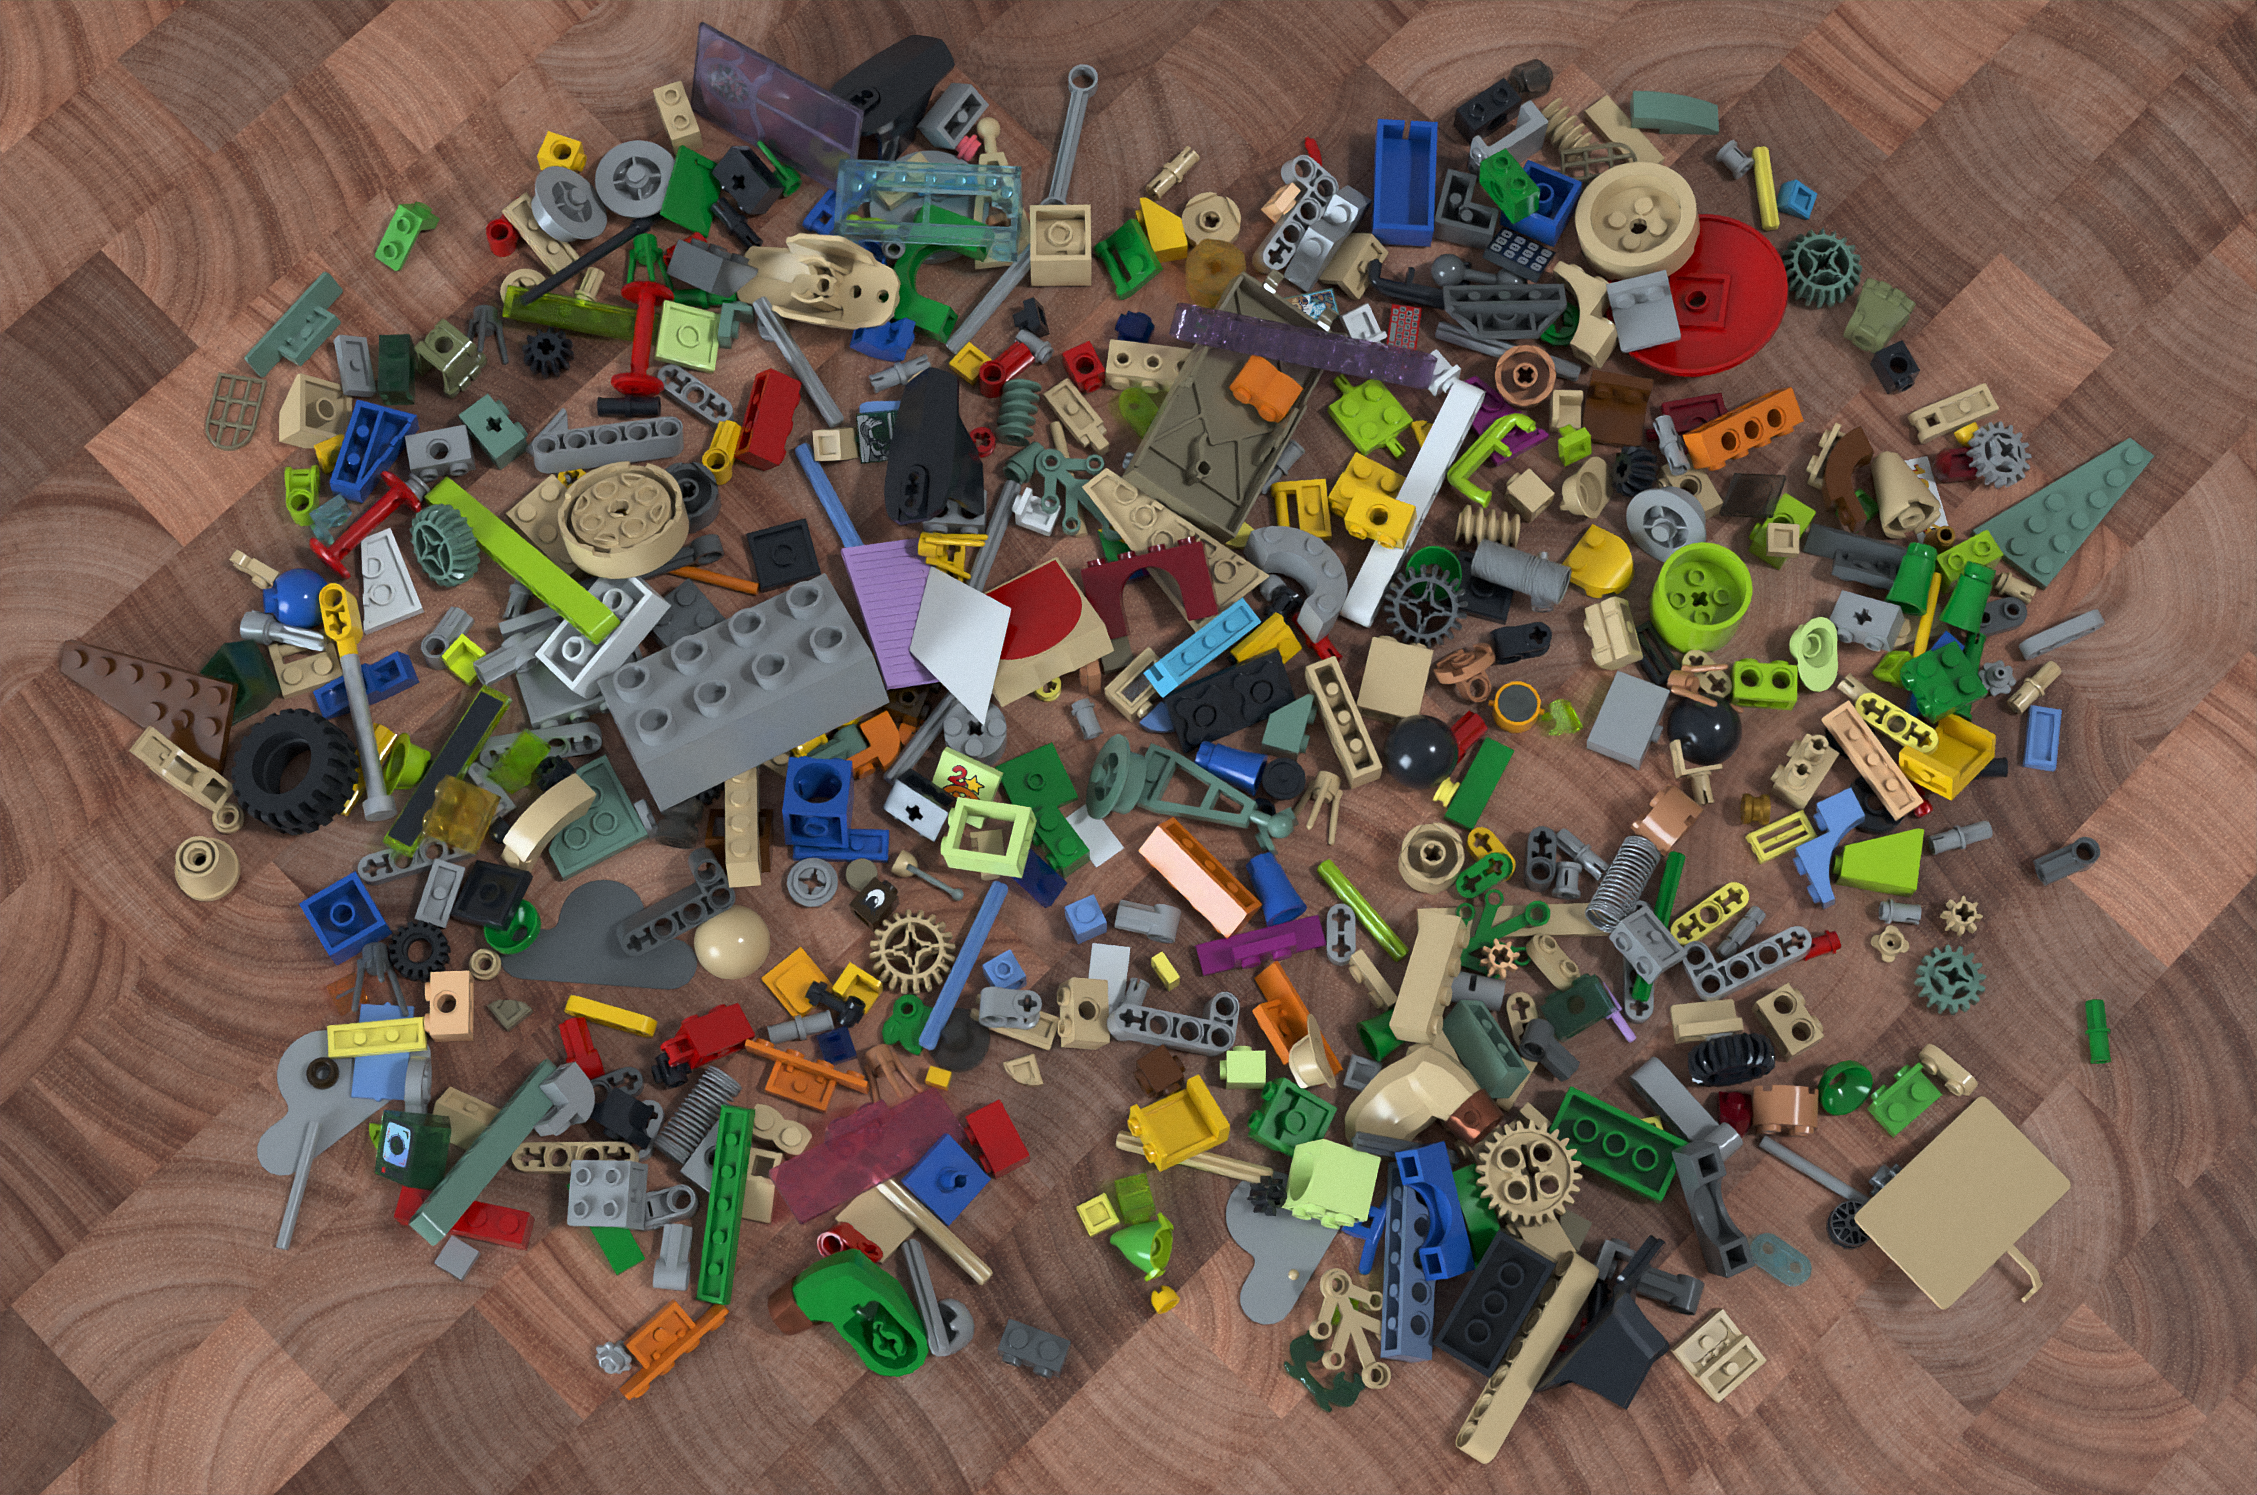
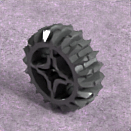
M1421 564V574H1416L1414 567L1411 566L1408 568L1410 578L1407 579L1400 572L1397 577L1402 584L1390 583L1389 587L1396 591V594H1385V599L1392 601L1393 604L1385 605L1384 611L1394 612V615L1389 616L1386 621L1387 624L1398 622V625L1394 627L1392 632L1396 635L1403 629L1405 631L1402 637L1403 642L1406 643L1411 635L1415 637L1413 642L1415 644L1420 643V638L1426 639L1425 646L1431 648V638H1436L1437 644L1441 646L1444 643L1442 634H1445L1450 640L1454 638V634L1450 630L1451 626L1456 630L1462 629V624L1456 621V618L1466 619L1467 613L1458 610V608L1468 606V601L1458 600V597L1463 596L1466 591L1464 588L1454 590V587L1459 583V579L1456 577L1448 582L1446 580L1450 574L1448 569L1443 572L1442 576H1438V565L1433 566L1432 574L1426 573V564ZM1427 581L1425 591L1421 595H1410L1409 597L1403 595L1411 585ZM1436 584L1447 591L1452 607L1445 606V604L1435 599ZM1430 591V605L1435 608L1433 611L1429 609V612L1425 613L1424 620L1422 621V607L1417 605L1419 601L1423 603V599L1427 598V594ZM1400 605L1407 606V608L1416 612L1418 617L1416 628L1408 624L1403 618ZM1443 615L1449 617L1440 627L1433 630H1425L1429 618L1433 616L1442 617Z

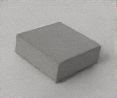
M1352 1054L1343 1087L1362 1092L1381 1071L1383 1063Z
M452 1235L434 1264L463 1281L481 1253Z

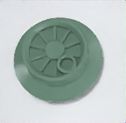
M1116 734L1109 738L1100 750L1092 767L1087 786L1086 807L1089 816L1093 819L1100 820L1107 816L1110 811L1122 815L1129 813L1136 805L1142 793L1147 771L1146 759L1143 755L1130 751L1128 739L1124 735Z

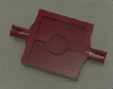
M1722 393L1663 402L1660 407L1662 416H1671L1675 430L1682 439L1683 434L1729 412L1724 405ZM1655 428L1646 429L1648 442L1659 440ZM1683 439V442H1684V447H1683V449H1684L1685 455H1687V454H1689V452H1688V449H1687V447H1686L1685 441H1684V439Z

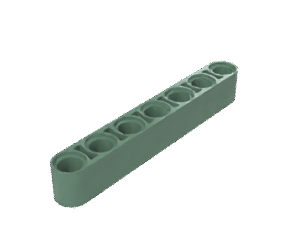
M548 1058L543 1060L532 1071L409 1220L408 1225L430 1245L434 1246L444 1238L533 1130V1126L553 1105L539 1087L558 1068Z

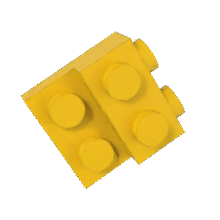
M1356 452L1328 496L1329 508L1335 515L1345 518L1357 487L1396 499L1406 477ZM1382 516L1376 517L1372 520V523L1382 525L1386 518Z

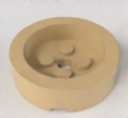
M1629 162L1606 170L1586 187L1576 208L1575 224L1583 255L1597 273L1612 281L1614 279L1622 281L1666 270L1667 277L1680 269L1691 257L1700 234L1696 201L1689 184L1674 170L1653 162ZM1635 223L1647 226L1643 233L1635 234L1631 232Z
M623 461L598 467L580 477L565 492L566 499L562 507L558 508V523L571 560L583 571L602 578H632L656 570L678 553L687 538L689 530V519L677 481L666 470L649 463L644 467L631 465L630 461ZM619 509L627 510L625 516L622 513L616 514L615 512Z

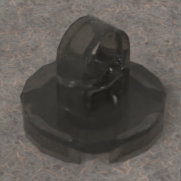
M953 1008L946 1023V1028L941 1031V1036L935 1049L928 1050L933 1061L941 1068L943 1067L957 1073L973 1070L985 1059L990 1046L988 1027L981 1025L979 1021H975L970 1017V1009Z

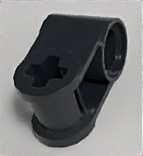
M1534 622L1519 626L1501 627L1491 631L1490 638L1496 663L1505 665L1543 656L1548 652L1552 639L1550 627L1542 622ZM1537 635L1538 639L1542 640V643L1537 644L1536 640L1532 639V636Z

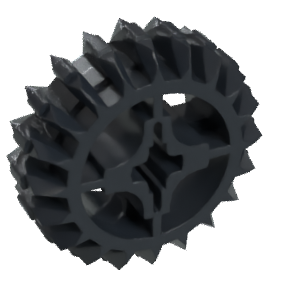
M1733 1033L1728 1036L1722 1035L1716 1039L1711 1038L1710 1041L1701 1042L1698 1046H1694L1688 1053L1689 1074L1692 1076L1693 1082L1706 1087H1730L1735 1084L1741 1085L1744 1082H1752L1754 1079H1759L1763 1075L1769 1074L1775 1068L1774 1046L1771 1045L1769 1038L1757 1033Z

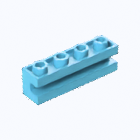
M1242 597L1143 674L1160 696L1164 698L1260 624L1261 621Z

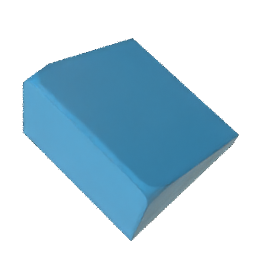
M1796 179L1783 183L1776 200L1777 209L1779 212L1808 220L1817 193Z

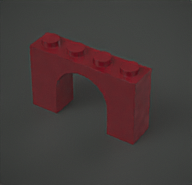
M1193 536L1177 540V547L1166 549L1165 543L1147 547L1148 554L1136 556L1135 551L1118 554V561L1106 563L1105 558L1087 562L1088 568L1080 569L1087 600L1104 622L1110 640L1131 635L1123 603V592L1129 578L1135 572L1146 567L1164 569L1176 579L1181 589L1188 621L1221 614L1204 541L1196 542V537Z

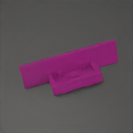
M1314 915L1234 935L1228 939L1222 938L1195 945L1204 977L1243 967V969L1259 966L1261 962L1272 959L1274 961H1282L1292 957V954L1326 946V941L1319 916Z

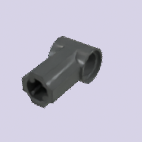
M2081 837L2068 846L2033 861L2035 872L2039 880L2047 886L2074 873L2087 871L2099 858L2100 847L2094 839ZM2076 849L2086 850L2089 853L2090 860L2080 859L2076 854Z
M1531 1019L1527 1024L1518 1048L1520 1054L1530 1061H1540L1559 1081L1562 1082L1569 1079L1577 1071L1580 1062L1554 1038L1555 1028L1551 1023L1543 1019Z
M1650 1267L1638 1283L1637 1293L1666 1303L1667 1307L1676 1312L1694 1316L1705 1283L1688 1275L1677 1274L1676 1276Z

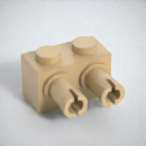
M1807 733L1802 742L1796 739L1786 754L1791 758L1786 767L1780 764L1770 779L1775 782L1770 792L1799 811L1804 810L1840 753L1829 747L1828 740L1822 735L1811 736Z

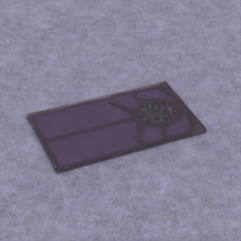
M701 22L698 28L690 104L692 111L758 149L760 148L757 142L762 141L776 159L849 199L853 191L864 111L705 22Z

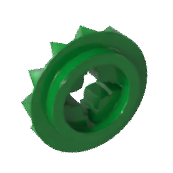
M1567 302V308L1561 314L1563 315V325L1567 327H1562L1559 333H1555V325L1551 324L1541 335L1542 341L1551 343L1553 347L1556 345L1567 347L1576 333L1580 318V311L1571 303Z

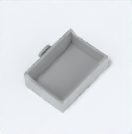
M1617 670L1587 739V749L1629 764L1636 770H1639L1651 741L1657 744L1664 727L1660 726L1659 723L1669 702L1670 690Z

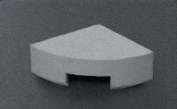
M642 799L633 803L649 838L652 839L660 835V829L647 801Z

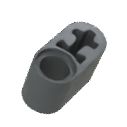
M1545 826L1534 828L1530 832L1525 845L1523 880L1525 886L1533 892L1547 890L1555 875L1557 837L1552 829ZM1537 840H1543V845L1545 846L1542 857H1537L1539 853V843H1537ZM1541 869L1546 873L1547 879L1537 880L1533 877L1531 871Z

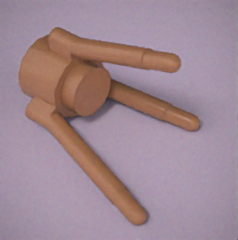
M1683 664L1681 670L1674 669L1670 673L1667 689L1670 690V694L1688 697L1716 707V701L1698 694L1700 693L1698 692L1700 681L1698 677H1695L1694 673L1726 670L1728 665L1709 664L1692 666ZM1729 703L1737 713L1741 714L1744 712L1742 707Z
M881 1044L865 1053L864 1057L868 1064L864 1066V1069L869 1078L880 1127L885 1129V1115L875 1074L879 1078L885 1076L888 1078L899 1099H902L904 1094L893 1074L896 1068L918 1094H921L923 1089L902 1064L897 1053H891L887 1044Z

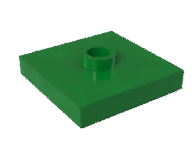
M1052 742L995 767L996 770L1003 772L1001 783L1011 805L1031 807L1035 814L1052 801L1057 808H1060L1078 800V795Z

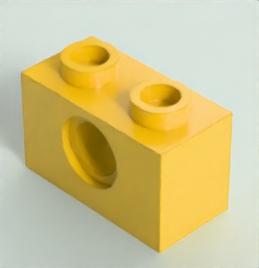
M1357 487L1344 518L1345 527L1349 534L1356 538L1366 539L1368 537L1377 540L1379 545L1387 549H1395L1397 547L1404 550L1417 519L1416 506ZM1382 516L1387 518V521L1382 525L1372 523V520L1376 517Z

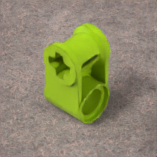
M312 465L311 468L293 469L291 466L285 467L284 474L287 509L296 524L300 526L312 525L319 517V492L321 489L318 465ZM309 504L305 510L297 511L299 506Z

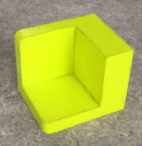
M461 634L445 651L442 659L447 669L471 687L478 679L473 668V662L486 656V653L464 634Z

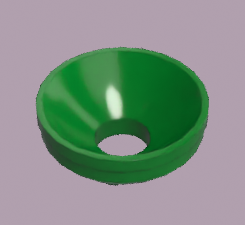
M1427 546L1415 552L1409 559L1405 571L1407 579L1411 577L1408 568L1411 566L1414 567L1416 574H1421V564H1426V567L1430 564H1438L1443 572L1446 569L1450 571L1449 577L1446 579L1448 582L1456 577L1459 579V583L1454 587V590L1458 589L1462 579V569L1459 560L1450 550L1440 546ZM1427 581L1411 585L1409 587L1411 592L1415 596L1421 595L1425 591ZM1436 584L1435 599L1440 602L1449 598L1450 596L1447 591ZM1430 591L1427 594V598L1423 599L1424 601L1430 602Z
M522 899L507 932L484 926L486 941L493 949L503 954L521 952L528 948L538 937L541 929V917L537 909L529 901ZM519 928H527V934L523 939L513 941V935Z
M1852 1060L1830 1065L1823 1071V1075L1818 1083L1819 1103L1832 1115H1845L1854 1111L1865 1102L1871 1092L1873 1085L1871 1072L1861 1063ZM1842 1073L1841 1079L1836 1084L1829 1085L1837 1074Z

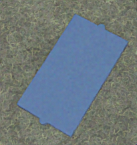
M386 1002L384 1005L361 1004L359 1023L414 1018L415 1007L407 1006L409 1015L404 1017L401 1008L391 1005L389 1002ZM410 1052L355 1057L351 1097L375 1099L377 1102H381L382 1099L404 1100L405 1079Z

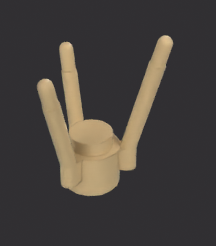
M1319 771L1315 781H1310L1306 792L1293 812L1297 818L1313 794V798L1316 801L1306 828L1310 830L1316 821L1322 803L1328 804L1333 800L1328 844L1333 845L1337 828L1339 802L1343 791L1339 790L1341 779L1331 772Z

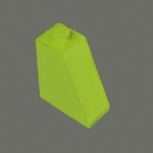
M1917 828L1846 845L1840 854L1835 855L1833 859L1832 873L1836 874L1835 884L1910 898L1917 890L1924 829Z

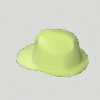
M1816 617L1806 624H1800L1798 629L1792 634L1789 643L1790 653L1793 659L1798 662V670L1802 682L1811 691L1816 692L1827 690L1834 683L1838 671L1837 630L1834 623L1824 617Z

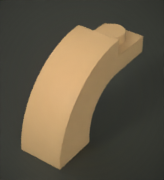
M151 726L147 727L129 750L166 782L197 803L216 813L233 792L232 784L212 768L201 764Z

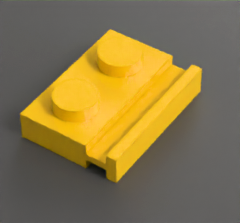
M1275 612L1230 652L1237 659V663H1240L1276 647L1280 652L1283 664H1285L1302 647L1290 627L1284 622V617Z

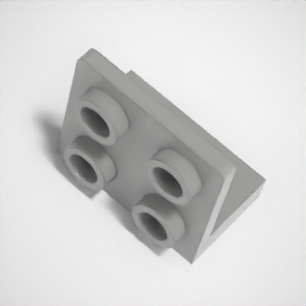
M1666 270L1606 284L1622 353L1681 339Z
M573 1160L571 1163L567 1224L569 1226L619 1227L630 1230H644L648 1164L634 1161Z

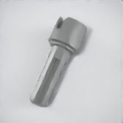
M255 610L246 612L240 625V635L243 640L264 645L278 641L316 651H324L328 644V638L325 633L278 622L274 615Z

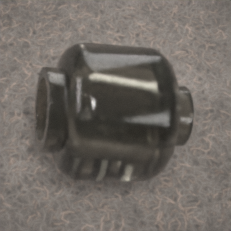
M1531 59L1515 65L1511 69L1507 82L1520 96L1522 101L1527 102L1549 93L1551 82L1553 81V73L1550 67L1546 66L1541 60Z

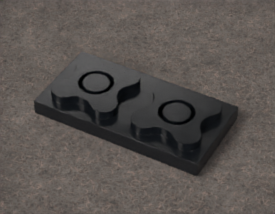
M1275 647L1171 691L1163 698L1181 751L1185 754L1199 748L1203 741L1211 743L1269 718L1271 713L1296 701L1280 652Z

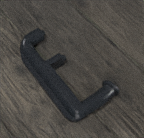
M1378 259L1369 262L1368 280L1370 285L1383 296L1445 310L1442 289L1413 283L1415 273L1413 267H1408L1405 283L1380 278L1382 263ZM1463 262L1465 268L1470 269L1472 267L1471 262ZM1462 280L1456 286L1469 285L1470 281Z

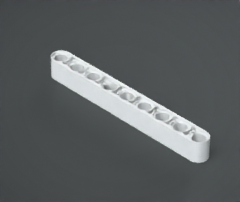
M1459 379L1454 382L1396 500L1416 506L1417 519L1404 550L1397 547L1395 549H1387L1379 545L1377 540H1375L1343 604L1341 616L1367 628L1371 627L1385 600V594L1390 590L1389 585L1391 582H1394L1447 472L1482 405L1486 391Z

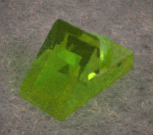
M525 728L488 772L487 777L511 794H514L531 782V773L550 752L551 745Z

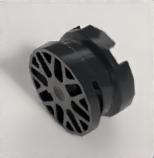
M1849 1200L1838 1205L1830 1213L1826 1221V1231L1829 1239L1834 1244L1843 1247V1249L1853 1250L1860 1248L1871 1239L1854 1219L1855 1214L1865 1204Z

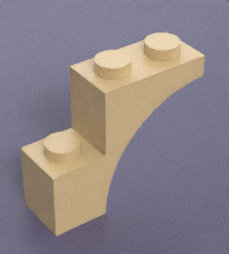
M1559 261L1553 269L1557 284H1564V288L1576 299L1580 307L1579 324L1570 342L1574 357L1600 370L1619 343L1616 326L1610 320L1603 317L1611 305L1606 284L1609 283L1602 277L1596 276L1594 278L1586 274L1582 268L1575 264L1568 265Z

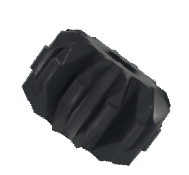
M550 326L547 332L543 333L540 328H537V336L527 335L526 339L529 344L522 345V351L525 354L523 361L527 367L531 366L530 370L534 375L541 372L543 378L547 379L549 374L554 372V375L559 378V369L569 371L570 365L568 361L574 360L575 355L571 350L573 343L570 339H566V334L562 330L555 333L554 328Z
M1638 445L1624 446L1621 453H1616L1615 463L1611 464L1613 466V471L1609 475L1613 478L1611 487L1615 488L1617 493L1622 494V496L1630 498L1635 497L1644 490L1653 489L1652 483L1654 480H1657L1655 474L1659 469L1655 465L1657 456L1653 455L1651 450H1648L1646 447Z

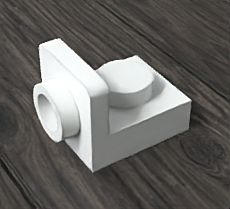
M1436 349L1414 365L1412 371L1429 391L1437 397L1443 391L1449 393L1454 382L1460 377L1461 368L1458 365L1452 367Z

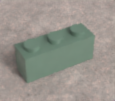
M1459 1000L1444 1019L1442 1031L1459 1055L1464 1067L1471 1073L1481 1089L1485 1088L1491 1098H1510L1530 1071L1483 1001Z

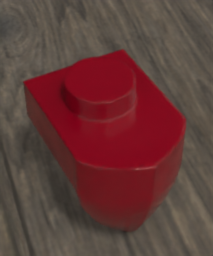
M1972 447L1942 449L1932 464L1931 470L1934 475L1944 483L1976 480L1977 477L1975 475L1978 469L1976 467H1969L1973 457L1966 455V452L1971 450Z
M1719 1091L1717 1097L1718 1124L1728 1123L1742 1139L1749 1131L1753 1118L1751 1095Z

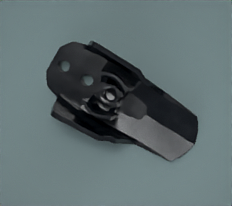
M910 35L859 65L840 79L829 91L864 111L861 136H869L875 133L874 137L878 140L879 169L883 172L887 171L892 163L915 140L918 130L917 126L924 117L935 86L954 69L953 57L942 39ZM826 96L820 104L816 126L821 128L828 120H831L849 133L855 134L858 113Z
M929 367L905 385L893 430L885 477L884 497L888 517L901 527L907 526L910 523L930 521L944 510L948 499L957 502L976 515H983L985 511L983 463L979 458L976 445L959 416L960 380L953 374L938 368Z

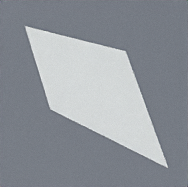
M931 566L909 651L984 725L1011 608Z

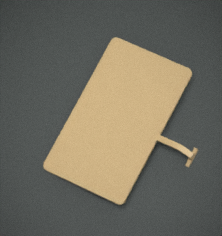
M1981 1096L1855 1214L1854 1219L1860 1228L1941 1309H1948L2005 1252L2031 1277L2033 1288L2021 1299L2025 1303L2042 1287L2043 1283L2035 1266L2013 1244L2070 1189L2071 1184L1989 1099Z

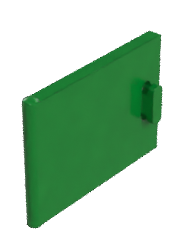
M683 145L679 146L660 215L692 232H699L704 238H707L714 215L710 208L714 203L717 204L721 190L719 180L712 174V171L718 164Z

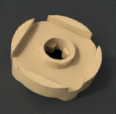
M1206 192L1196 195L1186 204L1181 218L1187 242L1194 246L1198 252L1221 251L1238 239L1241 214L1237 205L1230 198L1226 197L1225 199L1217 196V193ZM1206 217H1211L1212 220L1218 219L1219 222L1216 223V227L1210 228L1205 226Z

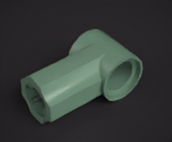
M852 724L839 730L832 740L828 741L825 745L813 749L807 756L815 759L841 758L846 760L870 746L858 725Z

